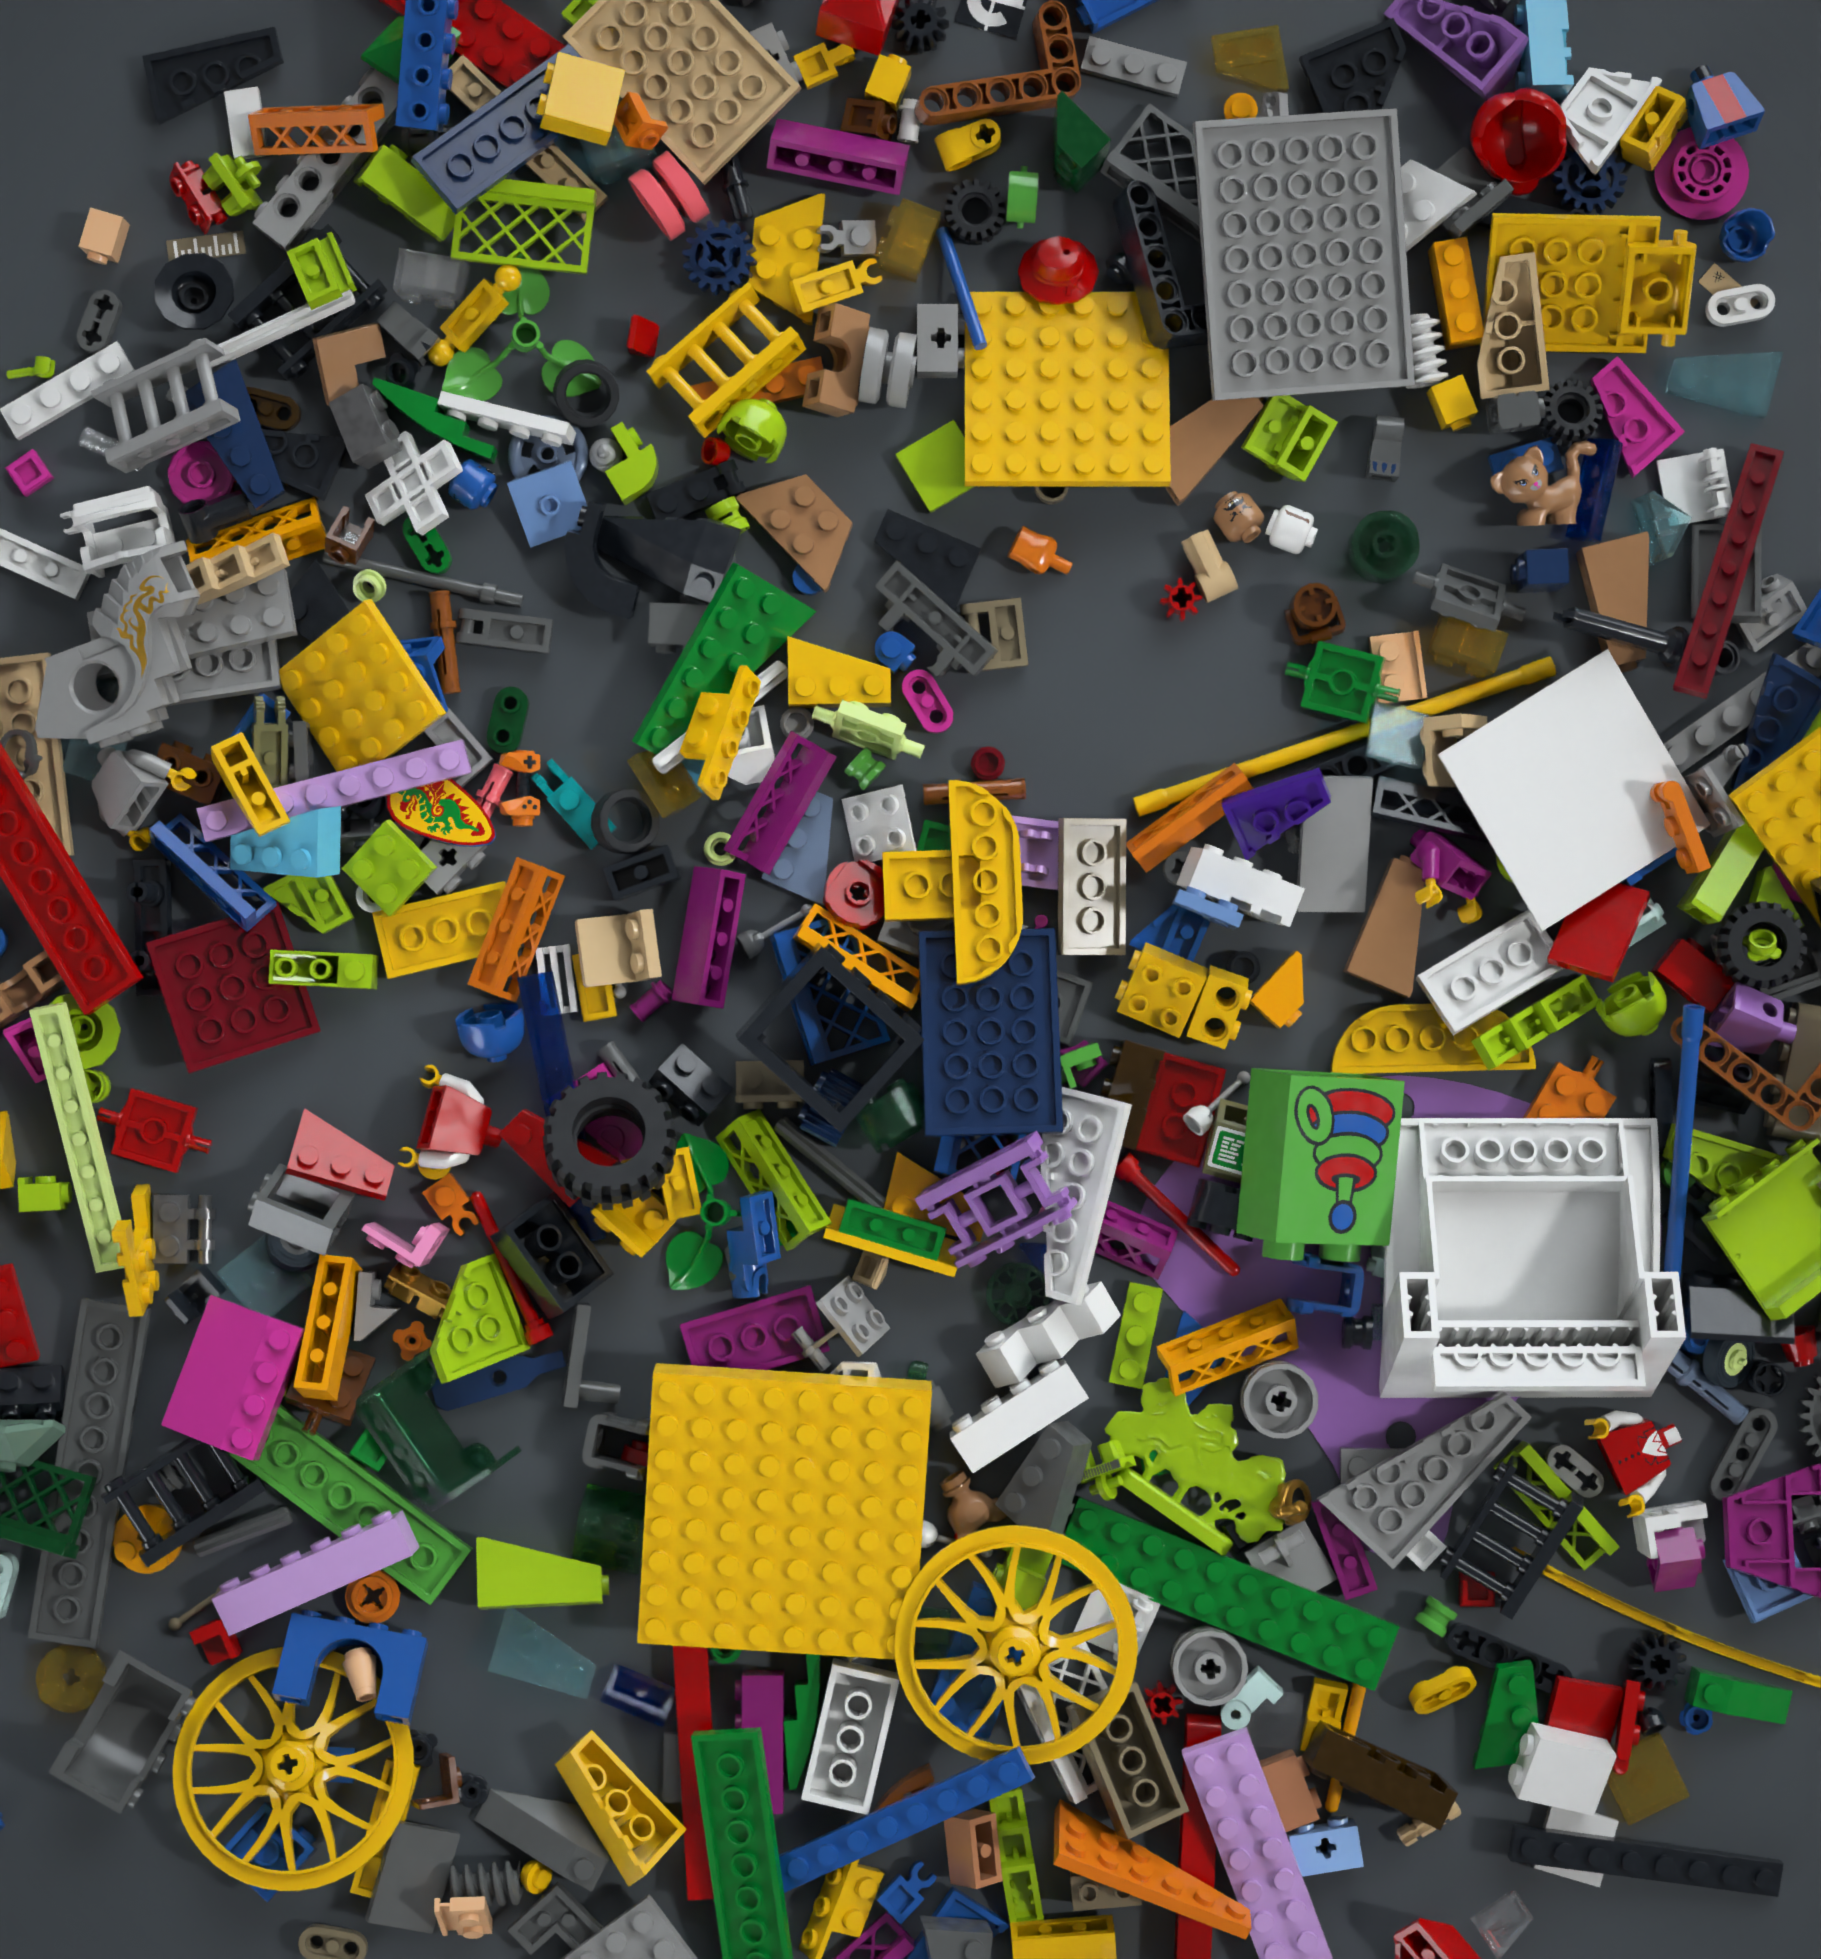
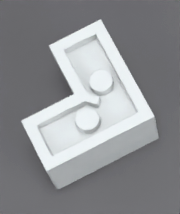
M1699 1500L1645 1508L1642 1514L1632 1517L1637 1550L1650 1559L1658 1558L1654 1532H1661L1664 1529L1681 1526L1683 1528L1694 1527L1696 1538H1701L1703 1542L1706 1540L1703 1518H1708L1706 1504Z

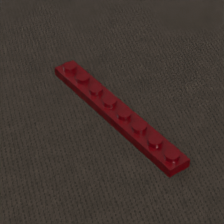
M1754 443L1750 444L1673 685V691L1703 699L1708 697L1784 457V451Z

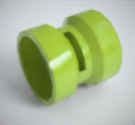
M735 496L726 498L705 511L708 518L741 529L740 535L750 528L746 517L741 516L738 511L739 504Z
M84 1070L91 1102L99 1103L104 1101L111 1091L109 1077L99 1070Z

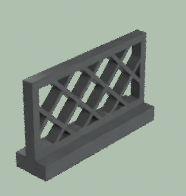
M1149 103L1116 148L1107 156L1100 172L1123 189L1134 180L1147 182L1155 193L1160 215L1201 244L1199 209L1196 207L1198 206V199L1187 200L1180 195L1179 185L1196 183L1197 187L1193 134ZM1149 116L1161 124L1163 134L1145 136L1143 123ZM1137 131H1139V137H1134ZM1182 139L1187 142L1190 154L1173 156L1170 140ZM1164 141L1167 156L1149 158L1147 143ZM1141 144L1144 159L1132 161L1122 154L1127 145ZM1192 161L1194 176L1177 178L1174 163ZM1168 163L1171 179L1158 180L1153 176L1151 165Z

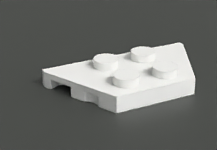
M1589 67L1560 107L1566 116V139L1592 173L1596 175L1655 86L1661 85L1662 79L1652 77L1650 82L1631 79V73H1611L1604 69Z
M1411 159L1401 167L1406 252L1477 195L1474 190Z

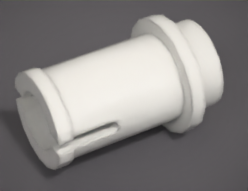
M903 99V105H899V110L902 111L897 136L899 142L918 144L920 122L914 113L916 99Z

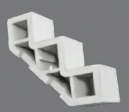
M1102 1281L1086 1285L1081 1306L1056 1299L1046 1306L1035 1308L1022 1320L1003 1331H996L984 1340L986 1344L976 1353V1356L995 1388L1020 1383L1037 1364L1062 1358L1078 1340L1104 1334L1121 1314Z

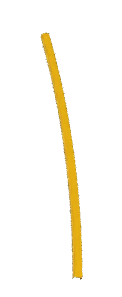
M1515 1546L1512 1548L1522 1555L1526 1553ZM1548 1564L1542 1572L1543 1575L1596 1602L1674 1637L1753 1667L1821 1688V1676L1750 1654L1684 1629L1609 1596Z

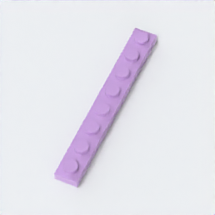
M461 739L276 787L273 790L290 818L316 809L344 807L471 774L472 770L464 740ZM235 799L196 808L205 842L226 838L253 829Z

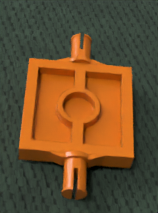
M1592 1055L1583 1072L1573 1071L1562 1063L1555 1062L1523 1118H1605L1617 1097L1601 1088L1594 1080L1604 1062Z

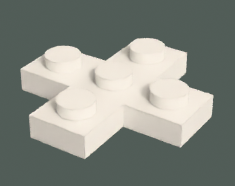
M404 431L397 438L402 451L384 460L391 477L365 494V497L377 523L385 526L407 511L415 531L424 535L449 518L437 489L463 472V469L451 443L442 440L421 455L412 434Z

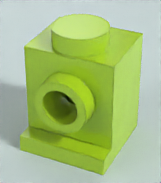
M56 1176L35 1177V1183H33V1177L18 1178L19 1212L68 1209V1202L72 1201L71 1182H56Z

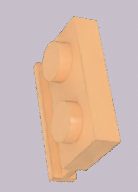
M1419 630L1369 637L1370 654L1386 658L1381 673V685L1401 689L1400 696L1390 693L1386 694L1397 696L1399 698L1398 702L1428 698ZM1379 698L1377 699V705L1395 703Z
M485 1896L450 1898V1903H441L440 1898L434 1899V1913L443 1936H448V1931L456 1930L458 1935H463V1937L469 1939L481 1938L483 1934H492L493 1920Z

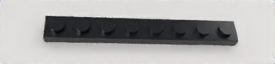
M1513 1824L1508 1858L1512 1862L1774 1897L1779 1896L1784 1863L1779 1859Z

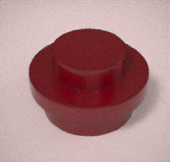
M990 746L982 747L974 753L971 760V768L978 778L994 780L1002 774L1005 768V759L998 749Z

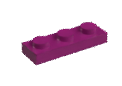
M1318 1499L1311 1501L1345 1600L1378 1590L1360 1538Z

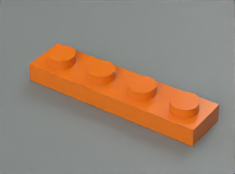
M821 356L790 363L750 399L759 400L764 398L775 404L804 397L807 375L823 370ZM714 381L691 385L703 400L708 399L719 388Z

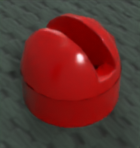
M708 437L703 442L701 457L706 464L718 465L729 459L731 449L724 440Z

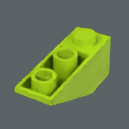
M270 950L269 984L377 990L379 956L373 954Z

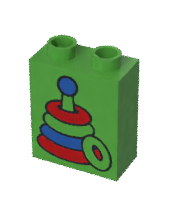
M1251 1068L1236 1233L1262 1239V1256L1280 1260H1303L1305 1244H1320L1319 1258L1342 1262H1359L1361 1245L1389 1246L1405 1081L1367 1074Z

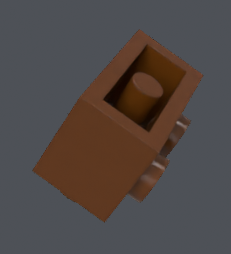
M174 740L172 746L162 742L157 757L171 763V768L176 771L189 767L197 774L194 779H187L182 776V780L191 785L187 790L178 791L174 789L171 779L167 777L165 778L168 783L166 788L205 805L218 803L225 783L212 761V756L205 753L203 759L191 754L193 747Z

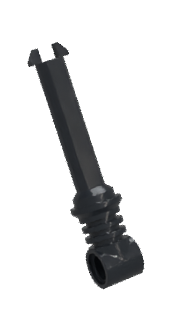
M1576 607L1563 610V614L1554 612L1553 615L1555 621L1563 622L1564 628L1656 653L1664 666L1669 668L1680 666L1690 635L1684 627L1680 626L1661 632ZM1725 641L1714 677L1733 673L1739 667L1741 655L1734 643Z

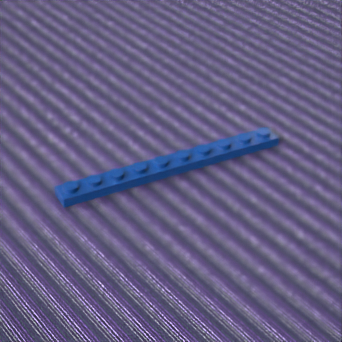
M1020 1746L780 1854L779 1860L784 1893L1033 1781L1035 1776Z

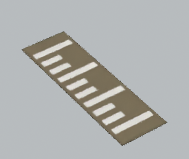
M243 230L166 241L169 261L183 254L205 253L213 258L246 254Z

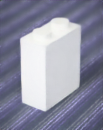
M1531 1722L1527 1734L1525 1733L1521 1738L1520 1753L1516 1764H1512L1510 1767L1508 1781L1518 1799L1594 1816L1617 1755L1607 1739Z

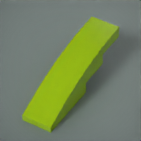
M1582 974L1494 1026L1471 1042L1489 1071L1596 1007L1599 998L1585 974Z
M1020 1786L989 1800L991 1812L996 1813L1002 1879L1010 1923L1044 1920L1022 1787Z

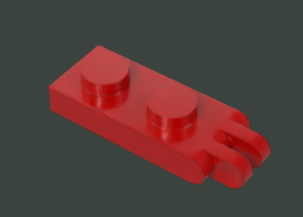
M1631 1680L1623 1682L1624 1694L1619 1710L1614 1752L1617 1757L1612 1767L1613 1772L1617 1775H1623L1628 1771L1632 1745L1638 1746L1641 1726L1635 1725L1637 1711L1642 1712L1645 1703V1691L1640 1690L1641 1682Z

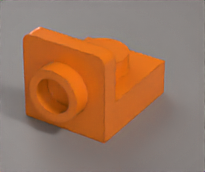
M627 92L617 106L614 124L625 146L652 150L667 131L668 126L666 122L651 119L638 93Z

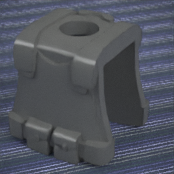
M605 1412L593 1416L589 1421L582 1454L583 1462L597 1469L608 1467L626 1472V1477L630 1479L647 1480L646 1466L631 1463L618 1457L604 1455L602 1452L608 1426L649 1435L650 1418L645 1417L633 1420L619 1417L617 1412Z

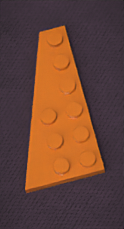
M1059 1800L1054 1812L1053 1865L1242 1939H1247L1252 1929L1250 1909L1150 1852L1145 1847L1138 1845L1130 1839L1117 1836L1113 1829L1065 1801Z

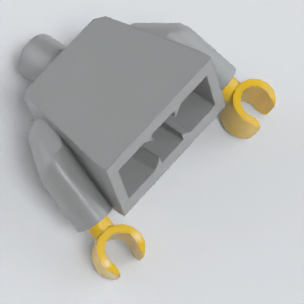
M114 747L104 748L97 755V759L102 767L93 779L91 786L98 801L99 816L110 829L116 830L123 837L128 835L130 837L129 843L133 850L143 851L149 847L148 843H151L149 828L143 827L140 830L138 828L168 786L165 778L171 779L174 789L184 791L190 788L191 785L185 783L182 780V776L187 779H194L197 774L189 767L176 771L171 768V763L137 749L120 751Z

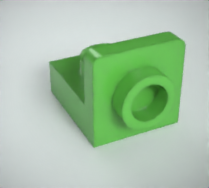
M1097 1042L1060 1055L1061 1085L1067 1083L1069 1089L1077 1087L1070 1067L1076 1065L1077 1070L1080 1071L1097 1064L1095 1058L1102 1056Z

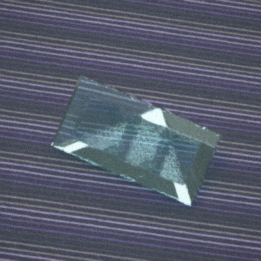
M1655 491L1632 500L1640 533L1648 531L1649 565H1654L1673 557L1692 517Z

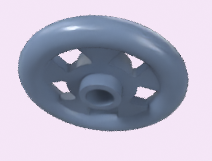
M541 415L571 424L576 432L573 442L575 452L565 455L562 444L561 447L551 446L542 442L540 437L532 435L529 436V439L512 436L508 448V463L515 479L528 475L534 465L539 470H543L568 460L572 461L578 480L580 481L583 477L589 461L588 444L581 430L566 418L556 415ZM524 442L534 444L530 458L521 456ZM545 449H552L554 456L550 460H545L542 458V452Z

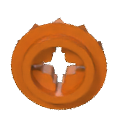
M378 1570L349 1583L345 1593V1600L348 1610L357 1620L367 1624L381 1623L388 1620L399 1607L401 1592L396 1579L384 1570ZM367 1587H370L373 1591L378 1588H385L379 1596L381 1606L377 1605L374 1601L362 1605V1602L368 1595Z

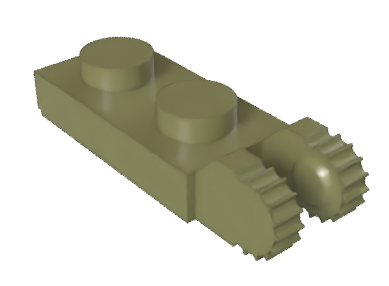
M254 696L252 751L272 788L288 785V724L286 723L285 697L276 696L274 711L276 723H264L265 701L263 696Z

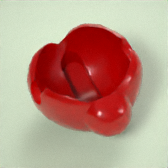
M1521 88L1513 92H1504L1492 96L1478 109L1471 126L1470 140L1476 158L1491 177L1500 180V182L1506 179L1514 188L1511 193L1512 195L1522 196L1529 194L1537 187L1541 178L1548 176L1558 168L1565 157L1567 146L1566 116L1562 108L1549 95L1532 88Z

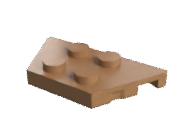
M806 474L748 491L735 497L740 506L826 593L830 588L831 580L836 566L841 559L845 542L848 540L853 527L852 521Z

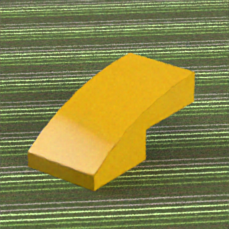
M1314 1677L1303 1726L1300 1750H1306L1320 1720L1341 1729V1717L1348 1692V1685L1346 1683Z

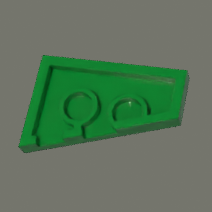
M1530 1659L1496 1664L1487 1700L1488 1708L1484 1724L1482 1723L1479 1733L1480 1741L1477 1753L1475 1752L1472 1765L1474 1769L1516 1764L1520 1753L1522 1736L1525 1733L1527 1734L1531 1722L1539 1723L1534 1670Z

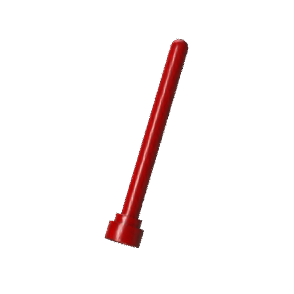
M1128 1152L1117 1163L1114 1175L1120 1181L1123 1179L1127 1183L1131 1181L1226 1273L1233 1277L1237 1276L1240 1273L1239 1265L1200 1228L1186 1225L1188 1217L1140 1172L1142 1168L1138 1165L1139 1161Z
M479 1191L473 1192L470 1200L527 1324L524 1326L526 1330L524 1336L528 1345H534L553 1336L554 1333L549 1322L545 1324L543 1318L539 1319L524 1284L490 1238L499 1229L483 1194Z

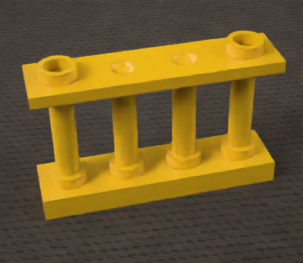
M749 282L742 288L735 289L729 295L726 302L665 355L657 357L646 371L658 389L668 382L693 408V412L688 417L696 430L704 438L717 428L722 416L731 405L742 399H750L806 350L799 334L791 326L784 332H779L755 307L760 299ZM743 315L770 341L769 345L759 354L754 355L729 329ZM718 337L744 363V367L733 377H728L703 351ZM692 360L719 386L718 390L708 399L703 400L678 373Z

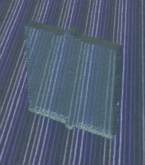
M1375 701L1365 756L1387 761L1391 766L1399 764L1419 770L1422 765L1424 752L1420 730L1423 726V717H1429V715L1407 710L1404 705L1396 707Z

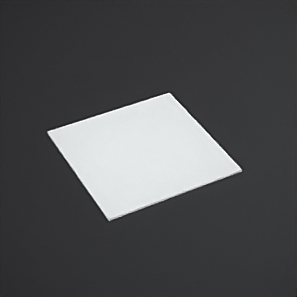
M1608 649L1437 754L1541 931H1544L1676 847L1673 837H1670L1665 829L1664 818L1666 817L1661 804L1652 800L1650 796V790L1654 784L1667 781L1679 783L1698 833L1710 826L1708 819Z

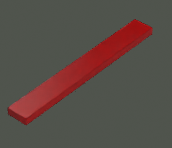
M673 1646L683 1826L687 1829L684 1832L688 1901L714 1899L691 1735L694 1731L713 1730L708 1648Z

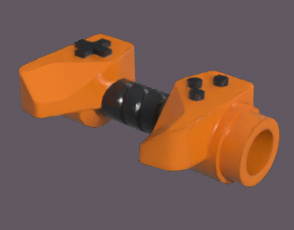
M527 750L503 753L500 756L499 764L516 772L517 795L515 799L499 803L500 812L504 816H511L513 826L531 827L533 826L535 816L540 815V800L530 796L529 777L530 773L540 770V755L535 754V751Z

